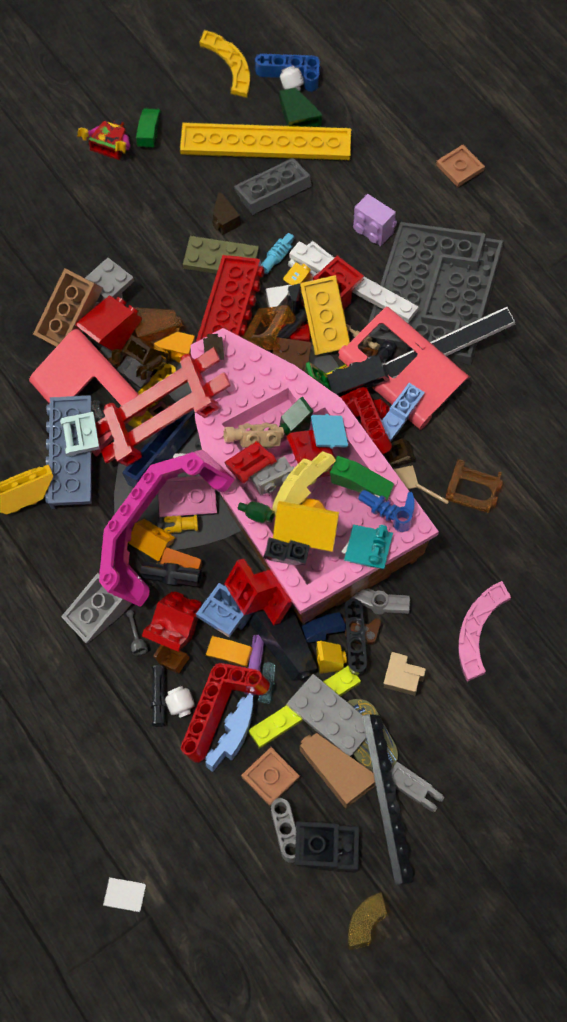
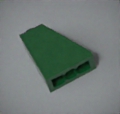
M297 88L279 91L280 105L287 126H322L321 112Z

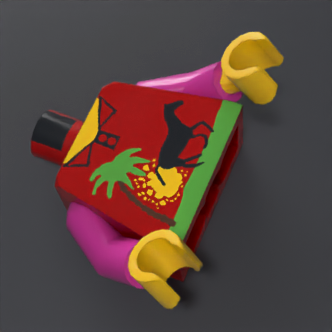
M116 119L113 124L104 121L100 126L92 130L78 128L77 137H82L84 141L88 139L91 151L120 160L122 152L125 153L130 149L129 136L126 135V130L123 127L124 122L120 119Z

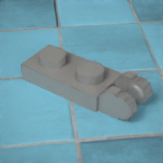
M397 762L394 765L391 773L396 788L417 803H421L425 808L435 812L437 810L435 804L424 797L429 793L437 801H443L444 796L432 788L431 784Z

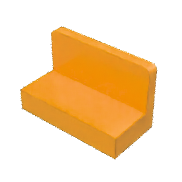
M142 519L135 523L131 532V541H128V543L153 559L160 561L165 548L172 545L176 537L164 532L163 529L148 520Z

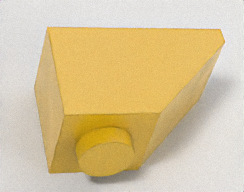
M317 641L316 657L319 674L341 671L344 663H347L345 651H341V646L338 644Z

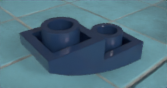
M339 612L317 618L302 626L301 630L308 643L326 640V634L345 631L346 625Z

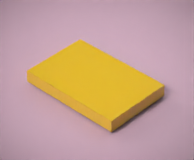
M279 501L277 504L273 539L287 543L292 540L309 545L311 548L333 552L339 512Z

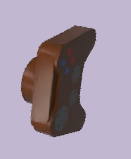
M376 618L370 624H364L365 644H374L376 642L381 624L380 619ZM351 623L349 626L350 630L354 632L359 631L361 628L358 623Z

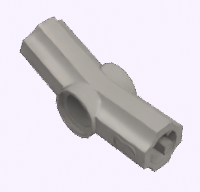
M367 588L351 597V599L360 600L363 606L372 609L376 614H383L385 612L409 614L410 596L389 595L384 591H373ZM382 601L384 604L378 605L375 602Z

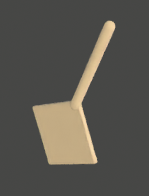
M413 466L393 469L407 489L419 488L446 504L449 503L448 500L418 484Z

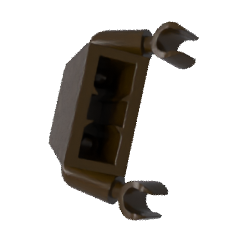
M131 335L127 345L122 350L114 349L112 351V360L115 362H122L123 355L125 354L145 365L138 366L136 369V377L141 375V380L147 379L148 371L151 372L154 369L162 370L164 365L170 362L169 353L157 345Z

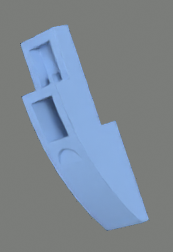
M411 383L407 384L382 420L391 442L425 393Z
M250 693L246 698L242 697L237 704V710L234 713L231 712L226 717L224 723L225 731L228 734L224 733L218 741V747L215 750H210L205 758L206 767L212 772L225 756L232 761L245 741L253 714V695Z

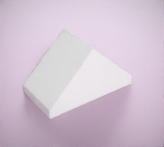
M291 285L266 288L270 320L274 321L288 304V286Z

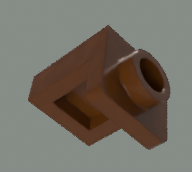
M160 645L153 655L160 665L178 674L190 658L182 651L177 652L163 645Z

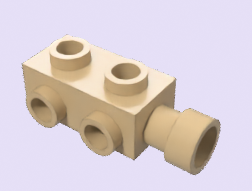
M245 423L239 425L238 429L224 427L223 436L225 443H232L234 440H238L244 448H247L256 441L264 448H273L274 446H280L281 439L284 437L283 427H278L277 424L263 423L251 425Z

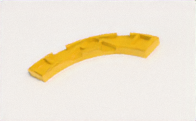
M204 30L200 46L214 51L227 62L233 74L231 94L247 98L250 87V74L243 54L234 44L227 42L222 36Z

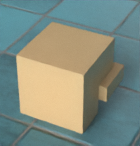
M392 652L384 680V688L415 696L419 681L423 682L426 668L407 664L408 656Z

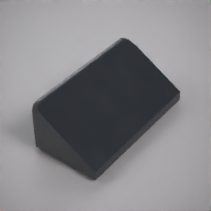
M300 283L288 286V308L292 318H294L299 313L301 305Z

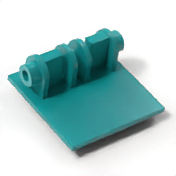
M353 525L344 561L384 569L393 533L388 532L385 525H379L376 529Z

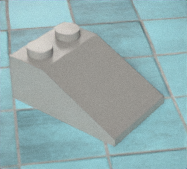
M100 573L94 576L61 616L85 643H89L110 626L132 604L108 593L99 582Z

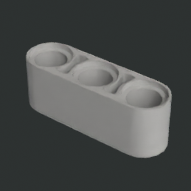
M279 798L274 800L271 805V815L282 857L286 862L293 863L295 862V855L290 856L286 854L285 850L288 847L295 848L296 828L289 803L285 799ZM278 806H283L286 808V812L284 814H277L275 809ZM288 826L292 831L290 834L284 835L280 832V829Z

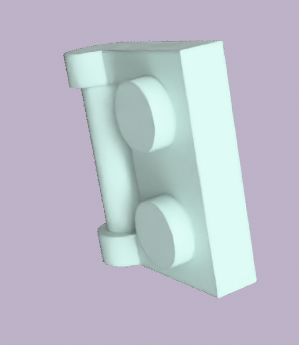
M93 412L60 419L67 447L65 449L66 456H75L78 453L100 449ZM72 424H76L79 445L76 446L73 443Z

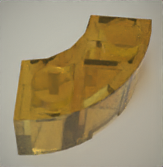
M382 893L369 897L355 911L348 930L349 950L370 945L372 928L377 922L386 918L387 913Z

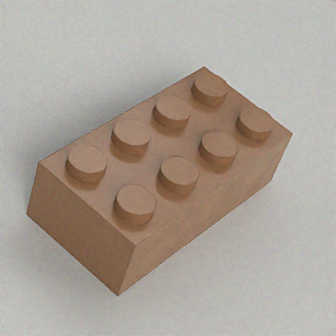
M64 269L33 334L57 347L74 329H79L82 332L75 324L94 308L103 287L70 270Z

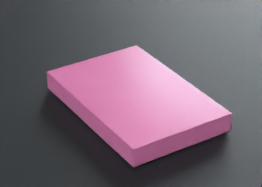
M201 476L168 479L157 494L159 518L178 515L217 514L215 489Z

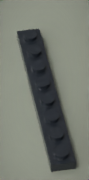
M368 714L363 716L395 885L412 883L413 870L409 864V851L404 839V826L401 823L399 813L400 805L396 798V785L392 778V765L388 758V745L383 733L384 724L380 715Z

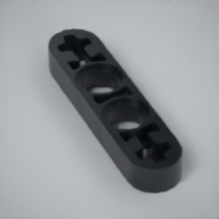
M352 598L345 603L344 609L348 668L352 674L362 675L366 671L367 666L363 606L360 600ZM351 605H355V608H357L356 617H352V609H349ZM351 623H358L361 628L359 631L354 632L350 630L349 626ZM355 641L360 642L362 648L355 651L351 648V643ZM355 656H359L360 669L352 666L355 665Z

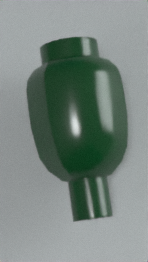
M240 502L238 505V510L245 512V515L255 522L271 523L274 519L275 512L265 504L259 502L244 504Z

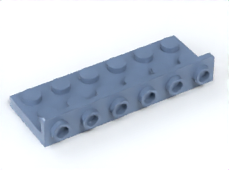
M91 395L50 397V404H47L49 421L46 422L47 433H49V439H46V448L49 450V456H46V465H49L53 479L48 487V492L45 493V500L51 509H55L56 505L92 504V451L78 453L75 456H66L65 449L67 447L64 429L60 422V419L64 417L92 412ZM72 424L73 443L76 446L79 445L76 424Z

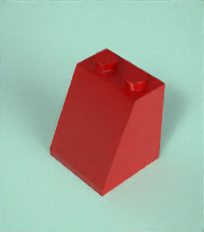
M109 295L75 325L95 341L113 351L114 349L123 348L143 318L137 315L139 311L131 305L126 307V301L120 297L115 299Z

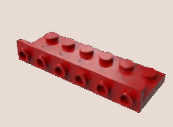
M222 255L196 342L207 337V334H212L222 328L241 338L246 336L247 322L251 320L252 316L251 308L256 303V291L258 292L260 289V277L264 275V267L260 259Z

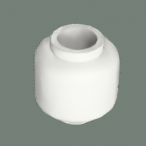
M291 66L282 70L280 79L284 89L297 88L300 90L304 80L299 68Z
M183 686L167 692L168 696H166L165 701L171 715L179 714L181 718L191 714L190 709L195 706V702L189 689H183Z

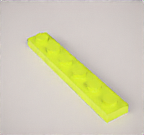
M347 666L323 683L339 696H342L359 685L361 681L357 675L349 671ZM285 706L248 731L258 747L262 748L302 722L303 719Z

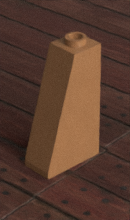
M319 734L308 735L301 741L300 752L345 808H348L376 786L373 772Z

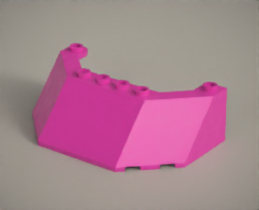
M204 450L150 465L118 511L104 528L99 582L108 593L140 607L147 600L149 587L129 565L130 552L127 551L128 541H131L133 526L168 479L178 477V474L184 472L190 476L199 474L211 487L219 492L226 491L235 479Z

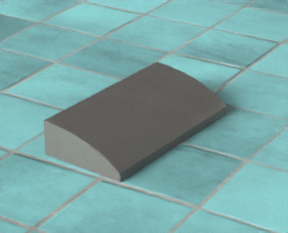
M292 158L235 185L234 188L246 208L254 215L312 185L310 175Z

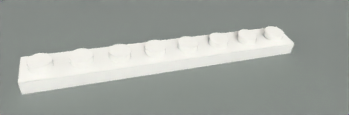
M300 241L289 253V258L300 264H305L316 273H319L333 260ZM365 277L352 290L356 295L382 309L387 306L390 307L407 323L410 322L418 311L417 305Z

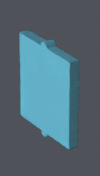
M329 414L311 416L317 447H330L333 449L334 447L348 446L342 416Z

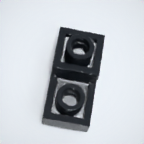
M269 537L263 559L285 564L305 565L310 546L292 540L287 543Z

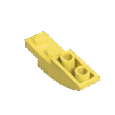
M322 451L312 461L304 458L291 471L274 500L271 510L275 512V517L279 501L299 505L306 500V497L311 494L307 487L315 483L317 478L323 472L328 471L336 461L331 454Z

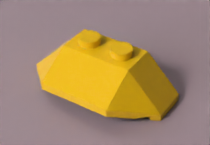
M49 465L30 469L0 482V513L9 514L17 512L25 506L36 504L42 500L53 479Z

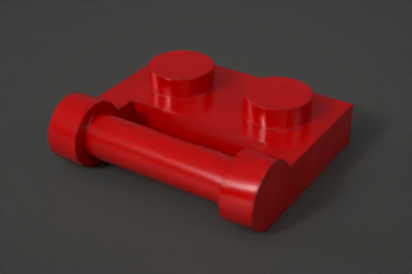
M256 441L226 460L225 465L244 484L249 481L251 476L268 465L272 466L277 461L271 452L269 453Z

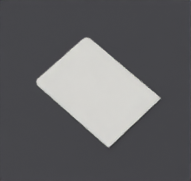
M109 878L103 905L139 912L146 885Z

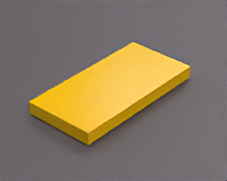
M336 275L300 283L315 355L337 351L344 345L347 346L350 343Z

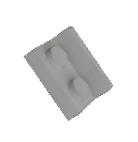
M285 456L277 459V462L272 466L268 465L250 477L260 495L271 493L281 486L294 469V466H290Z

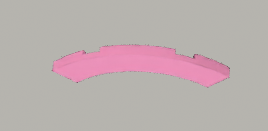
M502 581L482 593L471 605L462 623L459 635V659L467 682L486 673L480 657L479 638L482 627L491 613L511 599Z

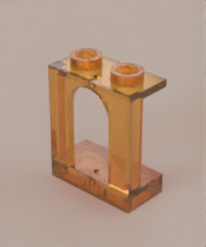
M288 305L259 308L243 339L264 350L280 349L281 346L277 342L276 336L282 325L294 324L296 317ZM260 322H262L264 327L269 326L264 333L254 335Z
M458 459L445 499L489 513L491 507L495 508L498 496H495L496 490L500 491L503 480H500L502 472H499L498 476L495 477L464 467L465 461ZM460 478L489 487L492 492L491 497L483 501L455 493Z

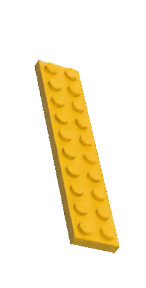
M183 123L180 153L189 155L350 160L351 128Z

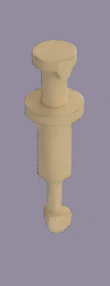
M346 324L347 330L353 333L354 337L360 333L359 331H354L350 325ZM370 336L362 341L364 347L369 346L376 350L380 348L378 343L372 342V337Z

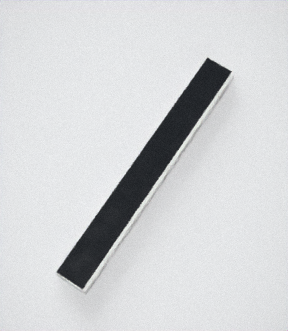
M505 307L430 343L445 356H448L515 325V321L508 308ZM412 350L384 363L388 375L391 378H396L418 354Z

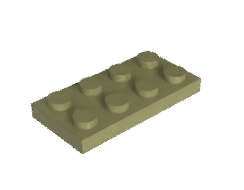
M190 236L183 269L217 274L222 255L257 258L259 246Z

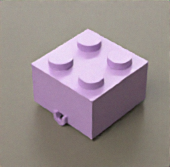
M367 194L355 206L353 228L359 234L369 238L371 242L382 246L394 233V227L397 224V221H395L396 212Z

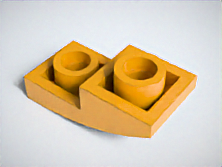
M212 636L206 655L247 667L252 647Z

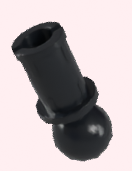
M386 340L378 349L379 352L376 356L379 355L384 363L396 350L395 342L393 340Z

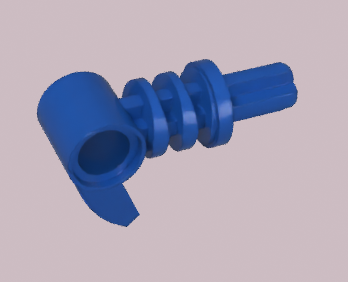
M366 490L360 493L359 501L371 507L373 514L380 513V517L386 516V521L393 520V526L397 531L405 532L411 528L415 506L412 492H408L404 507H398L395 504L391 506V502H385L386 497L382 495L378 498ZM399 518H406L407 520H406V521H400V520H398V519H399Z

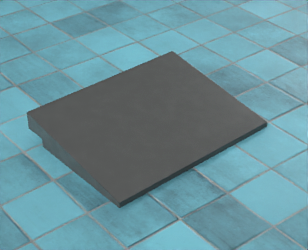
M400 222L380 286L418 306L417 313L408 324L429 342H432L485 317L503 252V240L486 238L484 233ZM376 305L373 306L368 324L383 310ZM379 324L368 335L372 337V341L383 343L386 340H393L397 347L413 350L384 324ZM477 342L446 357L453 361L471 365Z

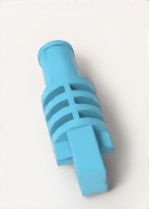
M288 233L283 239H279L267 253V258L262 263L264 274H268L275 264H279L291 250L293 235Z

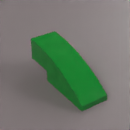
M143 109L136 135L137 146L154 147L155 138H157L160 109Z

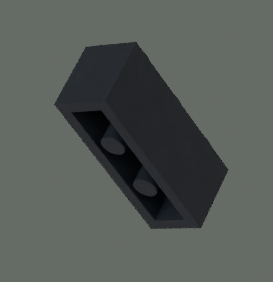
M379 355L369 356L360 363H351L349 367L344 369H335L331 374L327 375L332 392L339 397L361 387L369 389L390 381L384 361Z

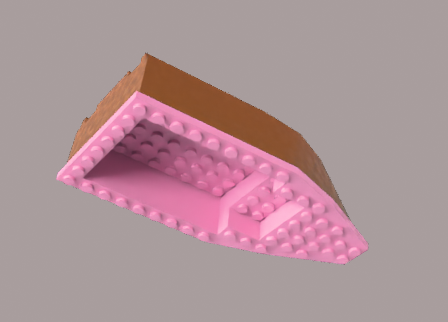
M224 328L212 333L218 334V337L223 338L224 360H220V362L202 372V378L206 384L225 372L231 386L212 397V399L218 402L220 409L206 418L195 413L201 447L235 479L226 491L219 493L231 516L266 569H271L293 602L291 606L301 622L304 624L307 621L315 620L316 616L334 606L338 607L359 591L371 588L390 577L391 573L408 563L416 562L417 558L425 553L429 540L436 537L439 531L415 498L411 528L408 531L399 532L394 528L393 520L386 521V516L382 518L380 513L373 514L371 507L359 501V492L331 483L330 476L317 478L315 483L309 485L307 488L311 494L306 498L319 500L326 510L339 512L333 552L309 547L305 565H292L263 559L267 540L269 537L273 538L276 517L274 516L271 523H258L249 519L245 512L238 510V505L240 502L244 504L259 502L272 509L281 486L271 493L260 495L251 478L243 484L226 467L225 461L245 448L241 446L238 440H234L232 443H225L223 436L224 427L238 429L239 425L245 423L251 425L269 423L277 424L279 427L281 416L299 398L304 397L312 408L313 415L329 414L342 416L348 446L334 447L332 451L335 458L338 455L355 461L393 482L394 487L388 499L391 502V506L395 504L398 507H404L409 490L339 396L295 365ZM203 339L190 345L192 358L196 359L204 354ZM312 421L309 430H313ZM286 436L281 439L280 446L265 448L274 455L276 460L285 456L291 467L294 466L295 468L298 465ZM399 518L398 520H400V521H406L407 519H406V518ZM353 525L373 529L378 528L379 525H385L388 532L393 533L384 569L371 566L368 568L365 565L344 561L345 554L342 550L350 539Z

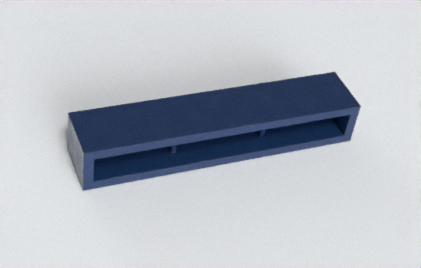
M194 409L155 433L140 451L142 458L125 468L122 473L129 486L134 488L150 465L171 459L197 428Z

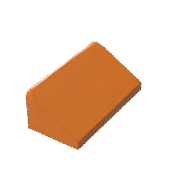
M167 547L161 559L162 564L174 563L180 564L181 567L201 569L202 567L201 559Z

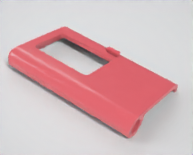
M387 306L347 346L344 345L338 353L340 355L338 358L348 367L351 363L365 361L368 357L358 349V346L379 324H384L418 354L417 357L396 378H391L388 375L390 381L372 388L391 405H393L408 383L424 391V395L408 418L410 422L421 430L431 420L432 414L470 376Z
M79 329L71 331L29 378L30 383L49 404L50 397L77 396L94 377L100 381L121 406L139 395ZM147 408L142 410L133 417L144 415L147 411ZM133 417L124 422L125 426ZM111 431L98 438L100 449L92 451L96 457L101 453V449L105 448L114 439Z

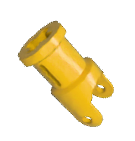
M197 514L191 517H181V515L164 518V521L167 523H175L173 527H166L164 529L166 533H181L183 530L198 531Z

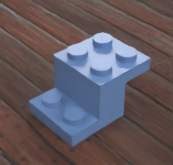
M218 583L196 613V617L227 637H230L236 628L242 630L255 612L243 615L227 587Z

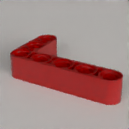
M361 387L341 396L340 398L355 417L360 415L368 436L382 454L387 453L392 448V444L368 389Z
M223 663L216 664L210 672L182 742L181 751L193 762H201L207 755L231 691L236 690L263 695L270 688V683L266 677L255 669Z

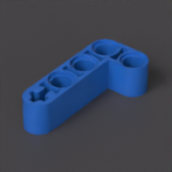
M259 54L256 56L255 72L258 76L280 77L282 70L294 66L299 68L304 78V88L307 91L318 89V57L281 54Z

